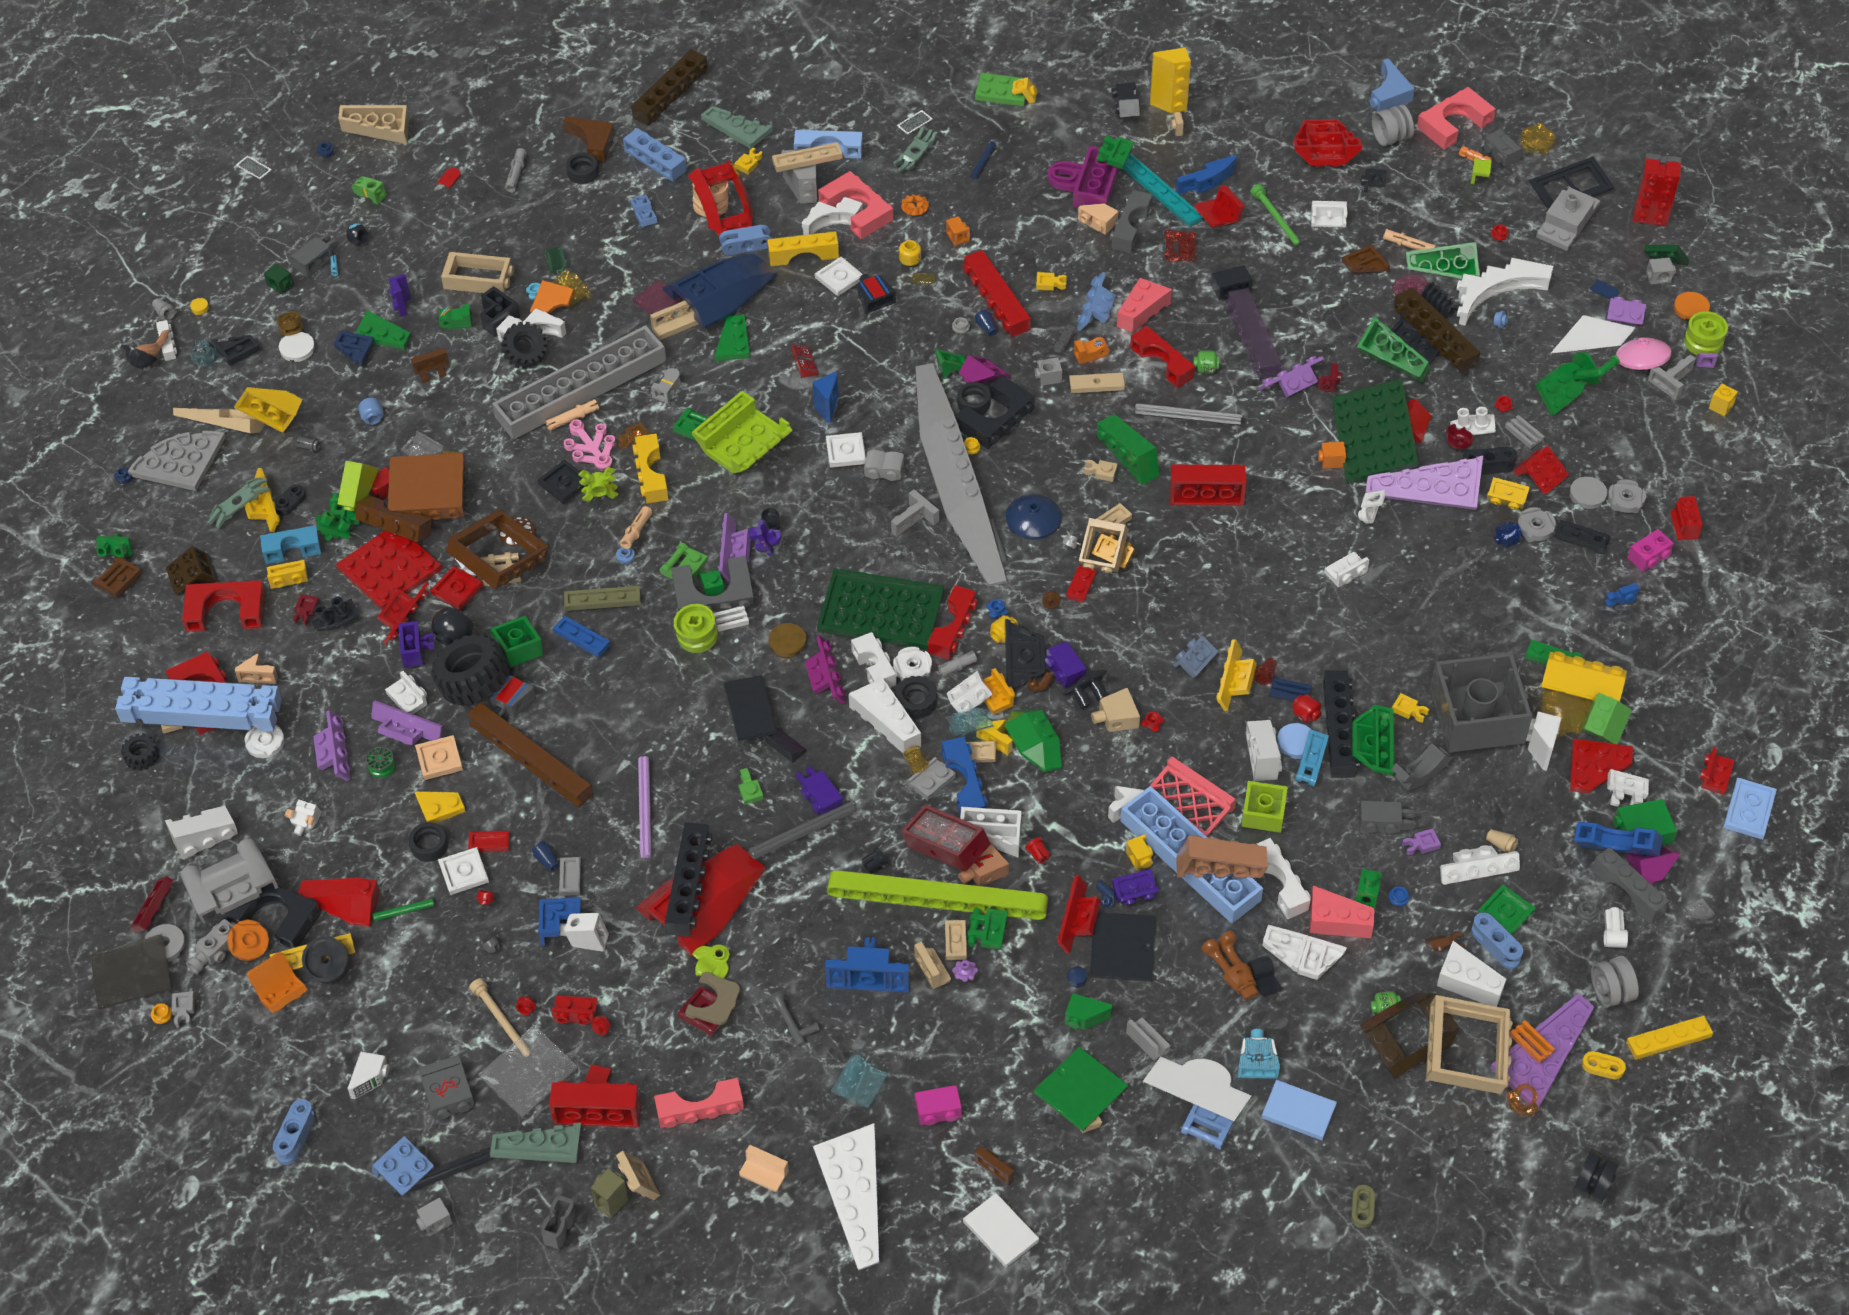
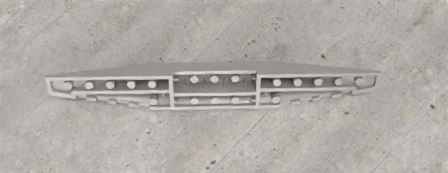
M933 363L915 366L920 439L946 518L953 526L956 535L960 537L964 548L968 550L970 558L976 563L988 587L1007 583L985 504L956 418Z

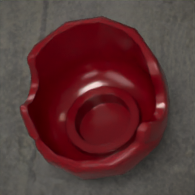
M1452 424L1447 427L1445 439L1449 447L1456 450H1465L1472 445L1474 436L1465 427L1458 429L1456 424Z

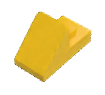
M1006 720L978 723L976 725L977 738L982 741H996V749L1007 756L1012 752L1013 740L1004 733L1006 731L1004 726Z

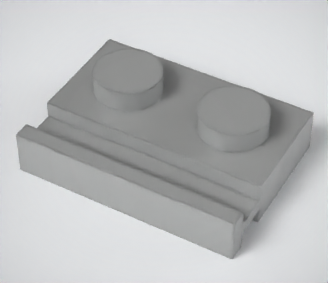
M934 757L910 777L907 782L909 786L911 785L917 793L928 801L956 778V773L950 768H946L944 763H940Z

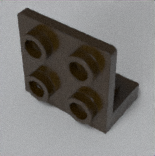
M191 546L166 567L174 594L176 595L181 594L186 589V585L193 584L198 579L207 583H215L217 581L208 554L194 546Z

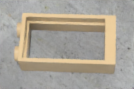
M449 252L441 276L443 288L485 293L494 286L505 294L506 289L510 287V276L514 274V266L511 265L510 258ZM458 266L502 271L499 280L455 275Z

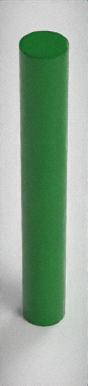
M433 898L373 913L374 921L433 907Z

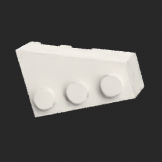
M1271 720L1248 721L1246 738L1254 781L1277 780L1279 771H1282L1278 743L1276 742L1275 727H1272Z
M225 806L201 811V815L194 817L185 815L182 820L174 822L171 819L165 820L182 860L238 834L235 823Z
M1453 941L1440 972L1437 986L1478 1002L1497 1007L1506 978Z

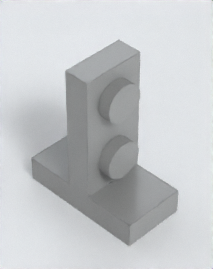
M1689 355L1685 359H1681L1674 368H1669L1667 372L1660 367L1651 368L1648 381L1677 400L1681 397L1684 386L1679 380L1692 371L1696 358Z
M916 490L909 492L910 506L907 510L894 517L891 521V532L896 537L922 518L928 520L932 525H936L939 522V510Z

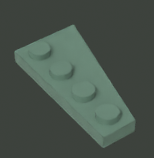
M711 106L701 114V120L750 149L773 131V126L767 124V126H764L759 121L753 120L752 122L746 120L744 116L731 115V112Z
M573 1123V1126L563 1127V1125L554 1126V1129L548 1130L537 1128L526 1133L515 1131L493 1134L490 1157L577 1163L581 1123Z

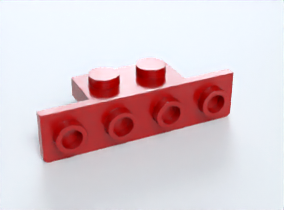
M425 582L414 599L400 589H397L376 618L392 629L383 641L384 645L389 640L394 641L399 633L397 631L399 624L406 623L409 620L406 617L408 613L413 614L419 606L416 603L418 599L423 600L429 592L426 590L429 583Z
M1075 875L1071 884L1070 896L1066 903L1065 915L1062 918V926L1057 938L1058 944L1066 954H1069L1071 951L1074 936L1093 934L1101 902L1098 897H1084L1087 885L1080 875Z

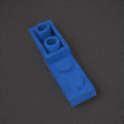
M1236 155L1206 163L1204 170L1178 177L1176 180L1177 193L1182 194L1194 190L1196 194H1199L1219 185L1235 171Z

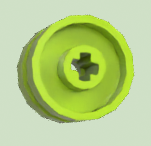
M1709 311L1694 314L1689 320L1684 338L1686 348L1695 355L1699 353L1718 354L1722 350L1728 331L1727 322L1722 316Z
M690 604L677 612L674 618V629L677 640L684 650L692 653H702L716 644L718 627L715 616L710 608L702 604Z

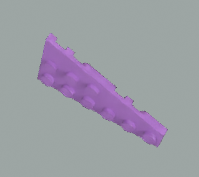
M1579 993L1535 1028L1555 1048L1553 1054L1538 1064L1518 1043L1508 1050V1055L1511 1056V1063L1507 1073L1510 1075L1508 1086L1536 1112L1593 1012L1594 1006ZM1532 1047L1540 1056H1542V1054L1535 1047ZM1496 1061L1492 1063L1490 1069L1494 1072L1496 1069Z

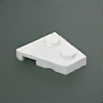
M1268 925L1262 946L1293 971L1298 972L1308 935Z
M1308 936L1297 974L1318 980L1345 954L1347 947Z

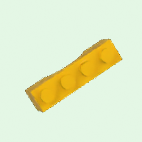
M836 231L767 239L770 266L786 265L795 255L806 252L818 255L821 260L839 258Z
M657 434L635 437L636 444L632 446L634 455H638V458H635L636 468L641 470V472L637 473L639 483L643 482V486H640L642 497H646L647 504L668 500L665 475L658 474L650 469L654 462L661 459Z

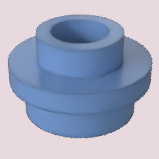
M1505 311L1496 312L1494 317V326L1502 329L1508 323V315H1506Z
M622 547L616 552L617 560L624 565L630 564L635 557L632 548L625 549Z

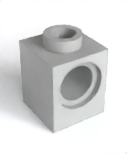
M1670 258L1649 260L1646 273L1650 284L1671 283L1672 277L1675 275V265H1672Z
M1058 357L1037 361V368L1034 369V372L1041 386L1062 382V368Z
M440 1198L416 1210L419 1217L416 1219V1222L421 1231L426 1230L429 1237L453 1224L450 1214Z

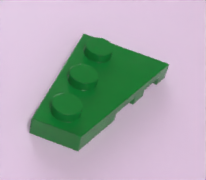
M368 310L356 331V334L374 337V344L405 350L411 338L410 332Z
M744 314L726 317L714 356L715 362L750 358Z

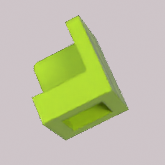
M1474 158L1471 184H1474L1476 176H1490L1492 160Z

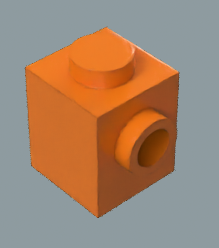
M1344 442L1322 443L1321 450H1318V461H1321L1322 469L1344 468L1343 463L1346 460Z

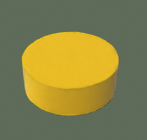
M197 298L190 304L192 313L195 315H203L209 310L208 302L203 298Z

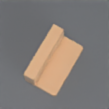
M749 1145L746 1150L747 1160L741 1168L739 1175L777 1192L789 1172L788 1161Z

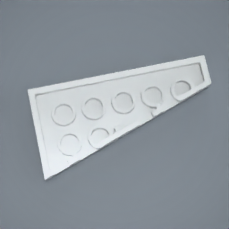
M874 1124L813 1146L858 1271L879 1263Z

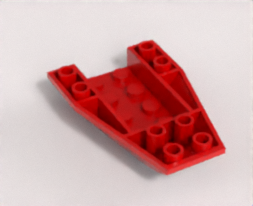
M738 844L710 857L708 862H704L706 875L705 878H701L703 890L702 895H698L697 900H700L699 911L694 914V917H696V927L691 930L690 937L677 936L678 945L692 957L693 952L697 948L706 946L723 931L766 870L764 865L758 860L752 859L750 854ZM673 878L662 884L636 907L648 920L651 921L655 917L665 926Z

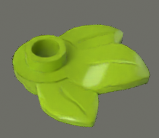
M715 945L713 947L701 946L693 952V956L699 960L695 969L696 976L709 972L719 978L724 979L728 973L727 961L729 959V950L724 945ZM720 951L723 953V955L721 957H717L715 953Z

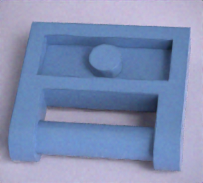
M1194 1104L1182 1127L1181 1133L1193 1135L1215 1145V1148L1221 1150L1234 1121ZM1193 1122L1198 1123L1220 1134L1216 1137L1192 1126Z

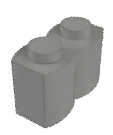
M879 450L867 451L864 466L865 476L871 479L900 480L904 466V454L899 452L885 453Z

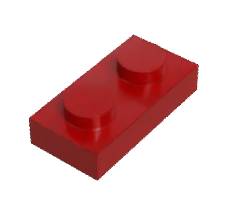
M1078 566L1066 593V598L1084 603L1096 577V570Z

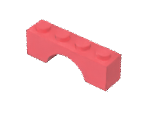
M738 1078L717 1082L712 1095L700 1102L683 1100L676 1092L654 1096L660 1128H672L677 1124L694 1123L700 1119H713L719 1115L735 1114L744 1110Z

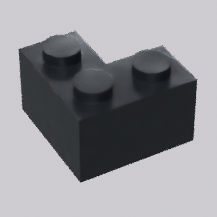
M491 287L481 295L484 310L480 313L482 327L494 337L498 335L497 327L509 315L514 318H520L518 303L496 287Z

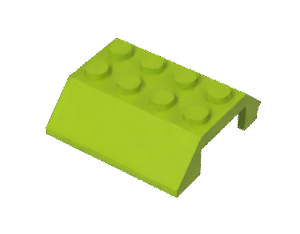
M741 391L693 430L692 435L708 457L731 473H738L753 465L756 460L769 451L768 449H772L781 439L791 433L792 429L790 423L782 417L779 419V424L758 411L755 399Z

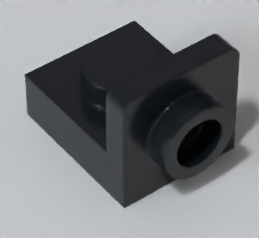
M1366 168V173L1361 178L1364 192H1367L1368 186L1385 187L1387 170Z

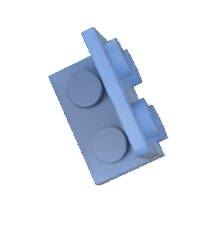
M405 1136L372 1165V1173L377 1178L382 1176L401 1196H404L433 1169V1164Z

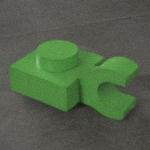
M748 768L741 769L740 777L743 784L738 785L744 805L763 800L758 780L751 781Z

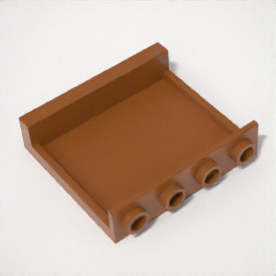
M464 453L390 457L388 510L399 514L419 513L433 520L465 517L463 510L464 469H466Z

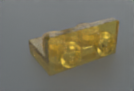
M566 269L552 283L575 290L570 306L573 307L584 296L590 299L591 296L588 293L590 290L584 283H579L581 279L576 273L573 272L571 274Z

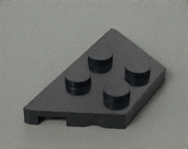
M1005 619L1006 683L1008 687L1014 690L1028 683L1030 679H1037L1045 674L1044 636L1031 632L1024 626L1015 625L1009 619Z

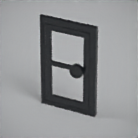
M1594 157L1529 180L1548 210L1554 201L1543 184L1564 177L1571 188L1580 191L1579 188L1574 186L1567 175L1586 168L1591 170L1600 185L1582 191V193L1594 197L1614 189L1613 184Z

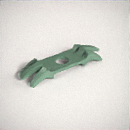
M922 126L918 135L914 137L913 142L905 152L901 153L900 157L893 162L896 166L902 165L898 171L901 172L915 168V164L934 143L938 132L935 131L931 136L933 130L930 129L925 137L921 139L925 129ZM917 148L920 152L915 154L911 150Z
M260 477L246 481V485L223 503L215 505L210 514L209 524L211 525L218 518L216 527L220 529L223 523L232 518L236 511L252 499L256 500L259 494L270 490L267 486L259 487L268 480ZM237 497H242V501L239 504H233Z

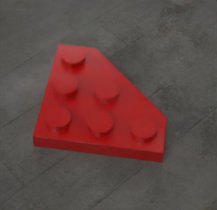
M1573 738L1570 791L1590 794L1596 790V787L1608 782L1610 769L1621 772L1630 768L1632 765L1633 746Z

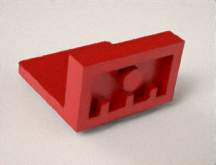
M1548 445L1535 451L1513 470L1516 476L1523 473L1525 475L1529 474L1544 495L1549 493L1569 475Z

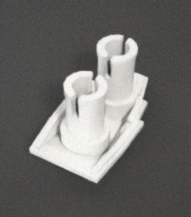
M1485 407L1477 408L1476 415H1469L1468 409L1460 408L1457 411L1458 420L1450 421L1451 425L1456 424L1458 429L1465 427L1473 435L1495 432L1494 415L1487 414L1488 410Z

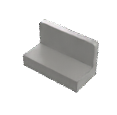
M1143 1018L1136 1022L1131 1019L1127 1021L1126 1033L1154 1061L1170 1050V1044Z

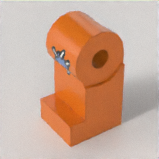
M1097 337L1083 343L1081 340L1074 341V355L1079 364L1098 360L1107 356L1110 352L1103 337Z

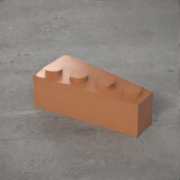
M1188 835L1176 856L1177 878H1185V874H1195V878H1203V874H1215L1216 878H1224L1229 874H1234L1235 878H1262L1268 868L1267 847L1259 846L1258 844H1245L1238 841H1224L1217 838L1210 839Z

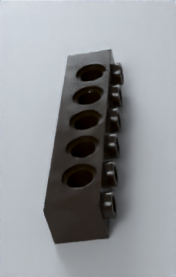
M690 49L631 105L632 118L649 126L692 83L696 82L707 71V56Z
M1413 287L1395 296L1393 307L1395 311L1402 315L1454 368L1463 373L1478 365L1481 352Z

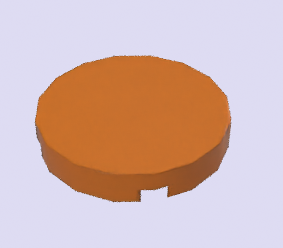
M1696 292L1681 293L1674 302L1675 313L1684 320L1686 318L1690 319L1698 312L1710 310V303L1707 298Z
M253 920L238 922L231 928L227 936L229 951L233 956L243 961L258 959L264 954L269 944L268 932L260 923Z

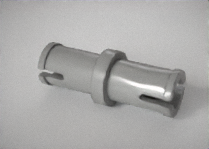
M973 651L960 657L955 656L951 661L938 666L939 673L942 677H945L954 671H961L963 667L977 662V657Z

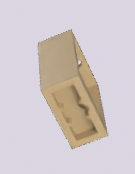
M1089 518L1079 557V562L1083 565V568L1091 570L1098 568L1108 574H1112V571L1118 572L1129 531L1126 525ZM1096 531L1120 535L1113 564L1088 560Z

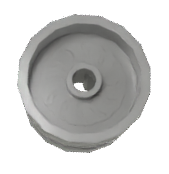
M1619 956L1610 959L1609 962L1601 961L1592 965V984L1603 1006L1608 1008L1620 1004V1001L1626 1003L1637 999V978L1631 963L1626 957Z

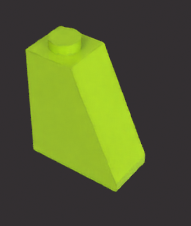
M346 461L337 504L344 506V510L355 512L357 502L368 496L379 468Z

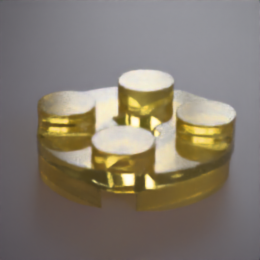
M1537 123L1535 126H1529L1522 131L1520 143L1528 152L1539 151L1538 154H1543L1552 149L1555 135L1543 124Z

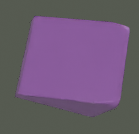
M1699 353L1696 356V367L1714 368L1718 354Z

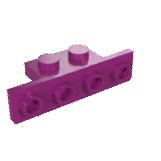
M819 635L816 639L820 652L805 661L812 690L819 694L830 687L833 698L844 704L846 703L844 696L846 693L841 686V676L836 668L837 661L831 651L833 647L828 640L823 639Z

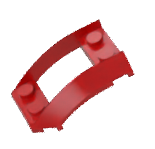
M728 159L724 164L700 170L698 167L688 175V179H691L693 182L694 190L704 209L708 229H713L717 232L716 235L720 236L721 233L728 230L753 226L754 214L746 187L733 162ZM733 181L740 196L744 213L720 219L709 187Z

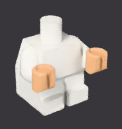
M298 800L295 811L287 809L285 816L290 818L291 823L296 827L294 834L301 836L303 830L310 832L322 812L317 805Z

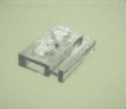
M416 431V435L411 437L400 449L406 456L441 454L442 451L445 452L446 450L442 444L419 431Z

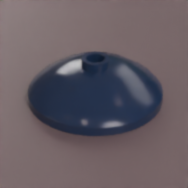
M1037 494L1024 495L1015 499L1008 506L1006 523L1009 529L1019 537L1030 540L1043 539L1052 535L1059 528L1061 511L1058 505L1046 496Z

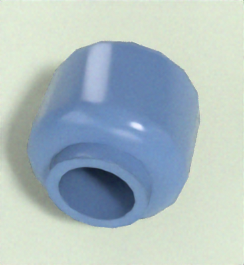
M366 398L358 406L360 417L366 424H377L384 416L382 405L376 398Z

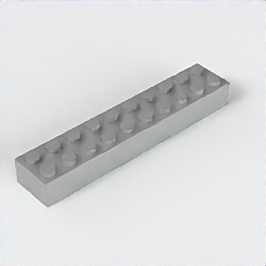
M645 325L492 403L495 418L514 440L545 424V420L574 409L576 405H582L666 362L665 347Z

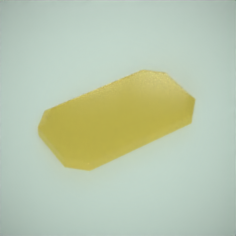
M914 273L912 275V283L934 284L935 275Z

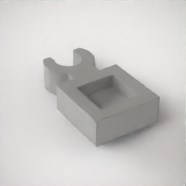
M193 991L172 993L173 1016L176 1015L174 1023L177 1028H179V1023L182 1020H186L188 1027L191 1026L192 1022L188 1014L194 1013L195 995Z

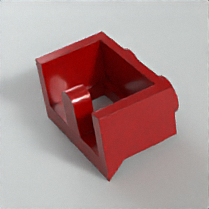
M1695 496L1679 497L1675 508L1670 511L1677 540L1699 539L1703 524Z

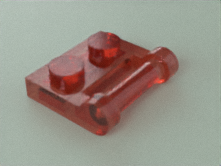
M1165 230V260L1169 262H1195V232ZM1173 240H1178V253L1173 252Z

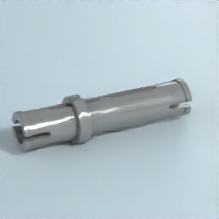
M522 148L516 150L515 157L511 161V170L505 185V189L508 192L516 190L520 172L525 165L524 159L527 152Z

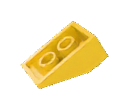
M247 387L234 408L283 433L296 416L302 399L287 391Z

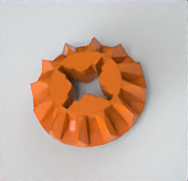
M912 194V196L906 195V198L902 199L901 207L906 214L917 216L928 210L929 203L926 197H921L920 194L917 196Z

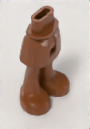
M1228 931L1219 938L1218 942L1216 939L1206 941L1202 945L1201 950L1203 954L1213 958L1224 972L1223 980L1238 995H1242L1246 1001L1259 994L1256 988L1257 983L1254 980L1250 966L1243 963L1234 950V944L1237 939L1235 932ZM1220 949H1221V950L1226 954V956L1229 958V960L1231 961L1233 967H1231V966L1228 964V962L1225 960V958L1223 957V955H1222Z

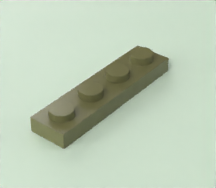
M640 586L564 591L565 611L641 605Z

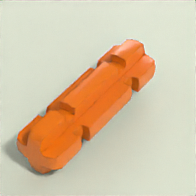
M1462 146L1459 151L1460 156L1467 157V159L1473 162L1474 158L1491 160L1490 157L1486 155L1484 157L1483 154L1472 149L1469 150L1465 146Z

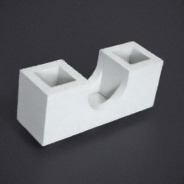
M872 632L852 639L851 650L858 664H875L867 668L869 683L883 678L889 688L896 686L897 670L895 666H891L887 652H883L880 640L875 638Z

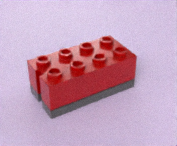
M1646 153L1634 200L1632 222L1667 226L1680 179L1682 157L1667 156V158L1660 157V154Z

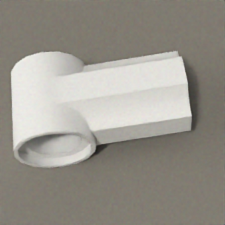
M1611 907L1605 910L1604 946L1626 948L1628 932L1624 929L1623 911L1617 907Z

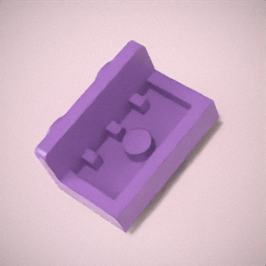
M1622 297L1611 298L1606 320L1642 326L1646 304H1643L1640 300H1632L1631 302L1625 301V298Z

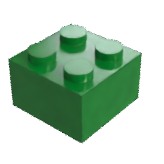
M526 616L490 628L491 637L498 642L509 662V668L543 656L541 638Z

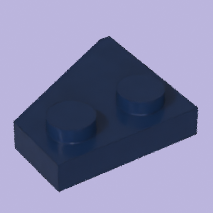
M340 331L334 345L337 350L356 364L363 366L374 344V337Z

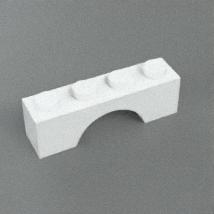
M1271 838L1257 843L1259 846L1267 847L1268 868L1265 873L1276 876L1283 884L1284 888L1279 893L1277 904L1285 917L1290 919L1309 911L1311 896L1301 886L1299 877L1292 872L1288 860H1284L1279 846L1274 844Z

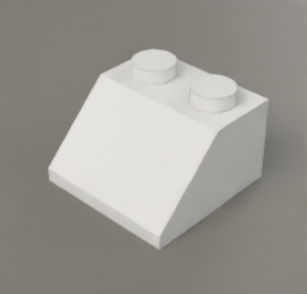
M1538 712L1536 719L1532 718L1526 741L1530 742L1528 746L1529 752L1540 767L1547 771L1561 717Z

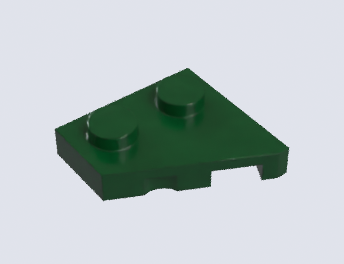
M1645 245L1644 252L1650 259L1670 258L1671 262L1685 266L1689 264V258L1679 245Z

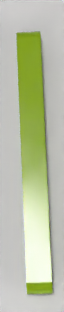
M838 870L830 872L827 893L832 897L972 913L974 908L981 909V914H986L987 908L1008 911V917L1041 920L1046 917L1048 896L1043 893Z

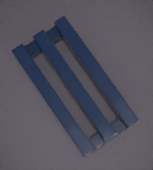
M1274 677L1269 696L1294 701L1299 695H1310L1312 685Z

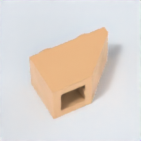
M1106 204L1083 205L1078 208V220L1105 235L1115 226L1118 219V211Z

